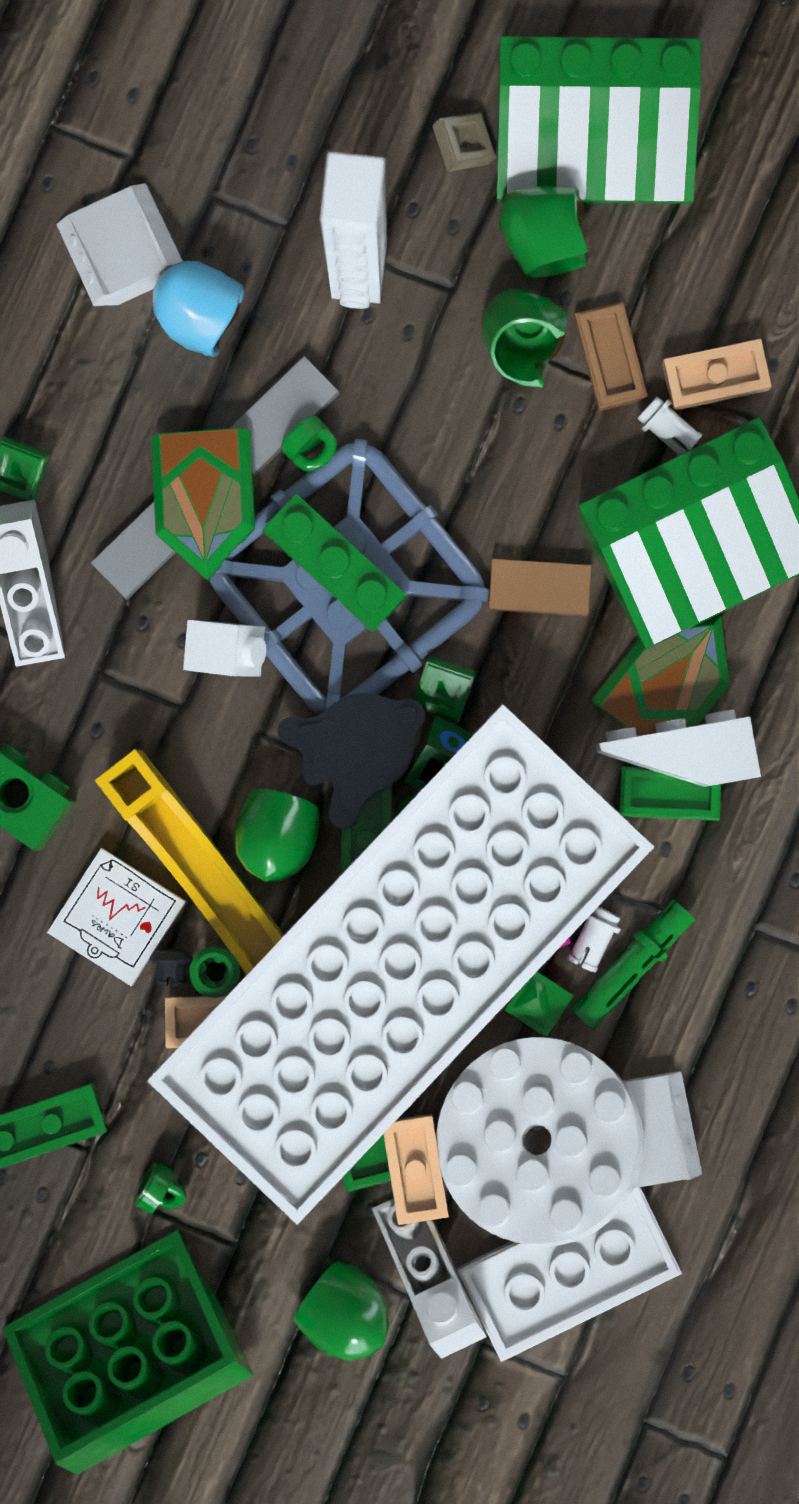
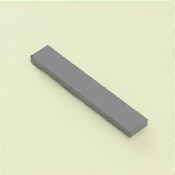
M305 356L230 427L249 429L251 431L253 478L281 451L282 441L300 421L311 415L318 416L339 395V391ZM154 502L91 562L126 600L176 553L155 534Z

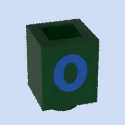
M436 715L414 750L404 782L422 790L474 734Z

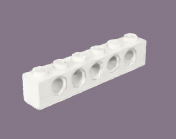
M328 153L321 223L331 297L333 299H340V304L345 307L356 309L369 308L370 303H381L387 249L384 159Z

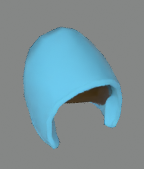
M182 261L163 272L155 283L153 289V311L158 322L172 340L188 350L202 353L205 356L216 357L219 353L216 343L223 332L231 326L238 316L239 303L244 298V289L241 283L228 277L220 270L199 261Z

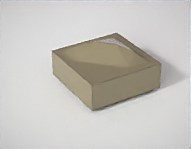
M481 111L440 118L432 125L447 172L488 165L497 158Z

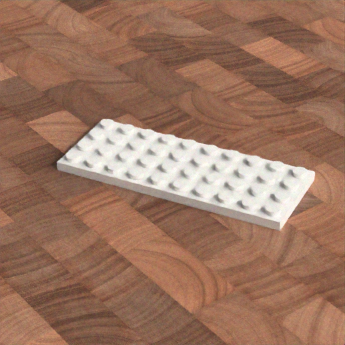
M502 705L149 1078L148 1082L298 1225L654 846L511 711Z

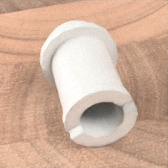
M657 396L637 418L644 424L641 429L644 432L648 429L652 431L677 456L687 453L688 449L690 450L697 443L702 434L693 429L669 407L671 404L669 399L663 402Z
M598 906L587 918L567 959L576 965L578 963L581 964L588 948H590L582 968L596 973L598 964L613 933H620L621 929L617 925L621 918Z

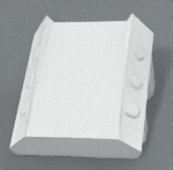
M146 183L129 186L67 215L57 223V227L93 306L119 305L154 289L155 283L163 272L173 265L182 262Z
M681 1071L622 1080L628 1087L638 1107L644 1133L643 1162L635 1188L679 1180H691L702 1175Z

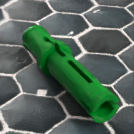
M672 898L661 913L643 931L638 929L632 935L635 940L570 1009L590 1028L595 1030L613 1007L640 981V978L658 960L662 963L668 957L666 954L667 950L696 919Z

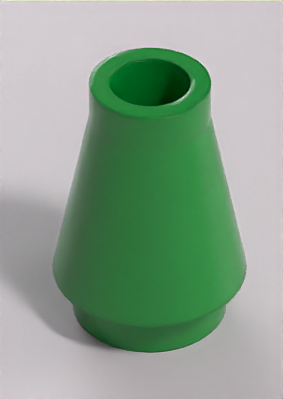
M205 948L197 953L191 962L189 969L190 980L194 988L205 996L214 998L225 996L236 987L239 981V963L236 957L225 948ZM213 961L217 963L222 962L225 965L227 971L224 973V978L219 979L212 975L210 968Z

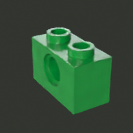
M4 742L0 747V827L32 850L42 851L76 802L65 795L70 788L66 783L46 770L39 777L25 767L29 758ZM21 779L28 786L29 797L24 805L14 808L6 799V789L11 782Z

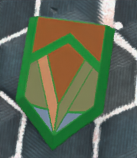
M228 428L163 433L151 437L155 534L208 581L222 567L221 564L240 543H243L256 529L251 431L249 429Z
M721 615L710 618L647 650H644L638 639L590 702L625 729L635 727L637 736L657 733L656 723L685 718L687 728L698 726L730 685Z

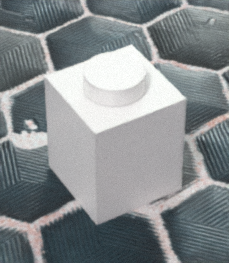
M187 620L183 670L228 676L261 677V667L266 657L265 627L216 621Z

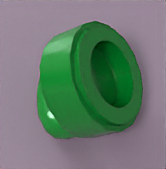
M315 415L308 416L300 421L281 443V451L298 468L307 472L319 470L325 466L334 456L337 447V440L334 434ZM323 441L325 446L322 452L313 459H307L306 457Z
M161 1161L154 1162L146 1172L136 1191L133 1200L134 1205L149 1214H152L158 1206L164 1209L181 1207L187 1199V1194L182 1185L172 1180L175 1169ZM166 1192H168V1193H170V1194H172V1195H174V1196H173V1197H169V1196H166L165 1194H166Z

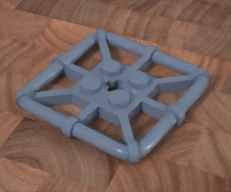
M355 438V443L347 444L337 449L332 459L319 470L308 472L284 492L279 489L270 497L273 501L255 514L256 529L243 543H240L221 564L222 567L209 580L216 594L241 624L265 627L266 656L306 706L317 715L322 714L333 703L341 700L346 646L367 630V628L294 560L284 567L230 561L263 534L262 529L296 493L303 500H306L344 468L353 463L347 517L335 525L334 528L396 584L407 597L410 595L462 601L408 646L385 620L377 631L397 655L346 696L358 693L379 695L407 671L410 670L414 673L423 666L420 662L422 659L470 622L481 610L483 603H488L490 590L485 588L484 581L476 567L436 519L439 515L432 505L425 506L387 457L374 446L368 445V440ZM366 465L411 519L382 544L379 543L360 519ZM421 531L464 586L410 581L390 555ZM229 576L283 582L303 607L272 631L231 581ZM310 619L316 622L333 643L327 697L322 694L282 644L285 639Z

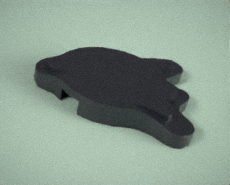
M358 693L348 695L333 703L325 712L316 717L306 719L288 717L283 719L279 723L278 736L285 744L302 752V774L306 783L314 786L328 781L333 784L334 792L329 810V818L336 827L348 829L355 824L364 801L370 795L391 786L408 769L414 753L416 733L424 724L425 713L420 703L413 699L396 701L377 694Z

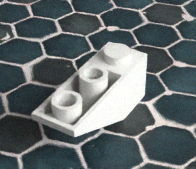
M35 500L0 506V605L16 666L65 658L47 549Z
M735 710L705 715V725L688 728L686 727L685 718L656 723L657 733L637 736L635 727L606 732L607 742L595 745L596 752L703 787L761 777L750 717L736 719Z
M394 1198L372 1208L428 1342L442 1359L487 1337L434 1221L428 1220L398 1225Z

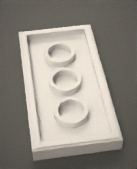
M640 1187L634 1188L627 1202L607 1224L587 1237L554 1246H534L510 1241L457 1267L459 1276L501 1362L682 1274Z

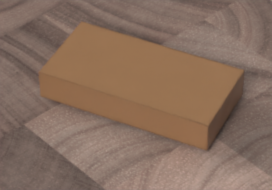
M623 301L575 313L574 320L598 412L646 400L648 396Z
M492 559L488 610L588 616L591 565Z

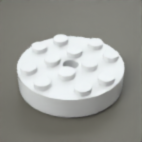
M545 1037L517 1039L494 1047L479 1056L460 1074L452 1085L438 1120L437 1149L440 1161L439 1166L444 1182L455 1202L471 1220L483 1229L503 1239L534 1246L562 1245L587 1237L602 1228L621 1210L629 1199L639 1178L643 1162L644 1133L638 1107L628 1087L607 1064L582 1047L559 1039ZM546 1128L551 1134V1145L545 1153L534 1155L530 1149V1140L533 1135L530 1129L538 1131L539 1129Z

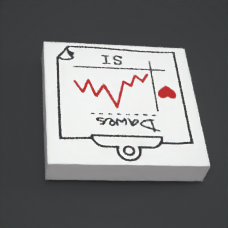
M101 848L47 933L128 985L133 986L148 963L150 956L155 952L187 901L109 851Z

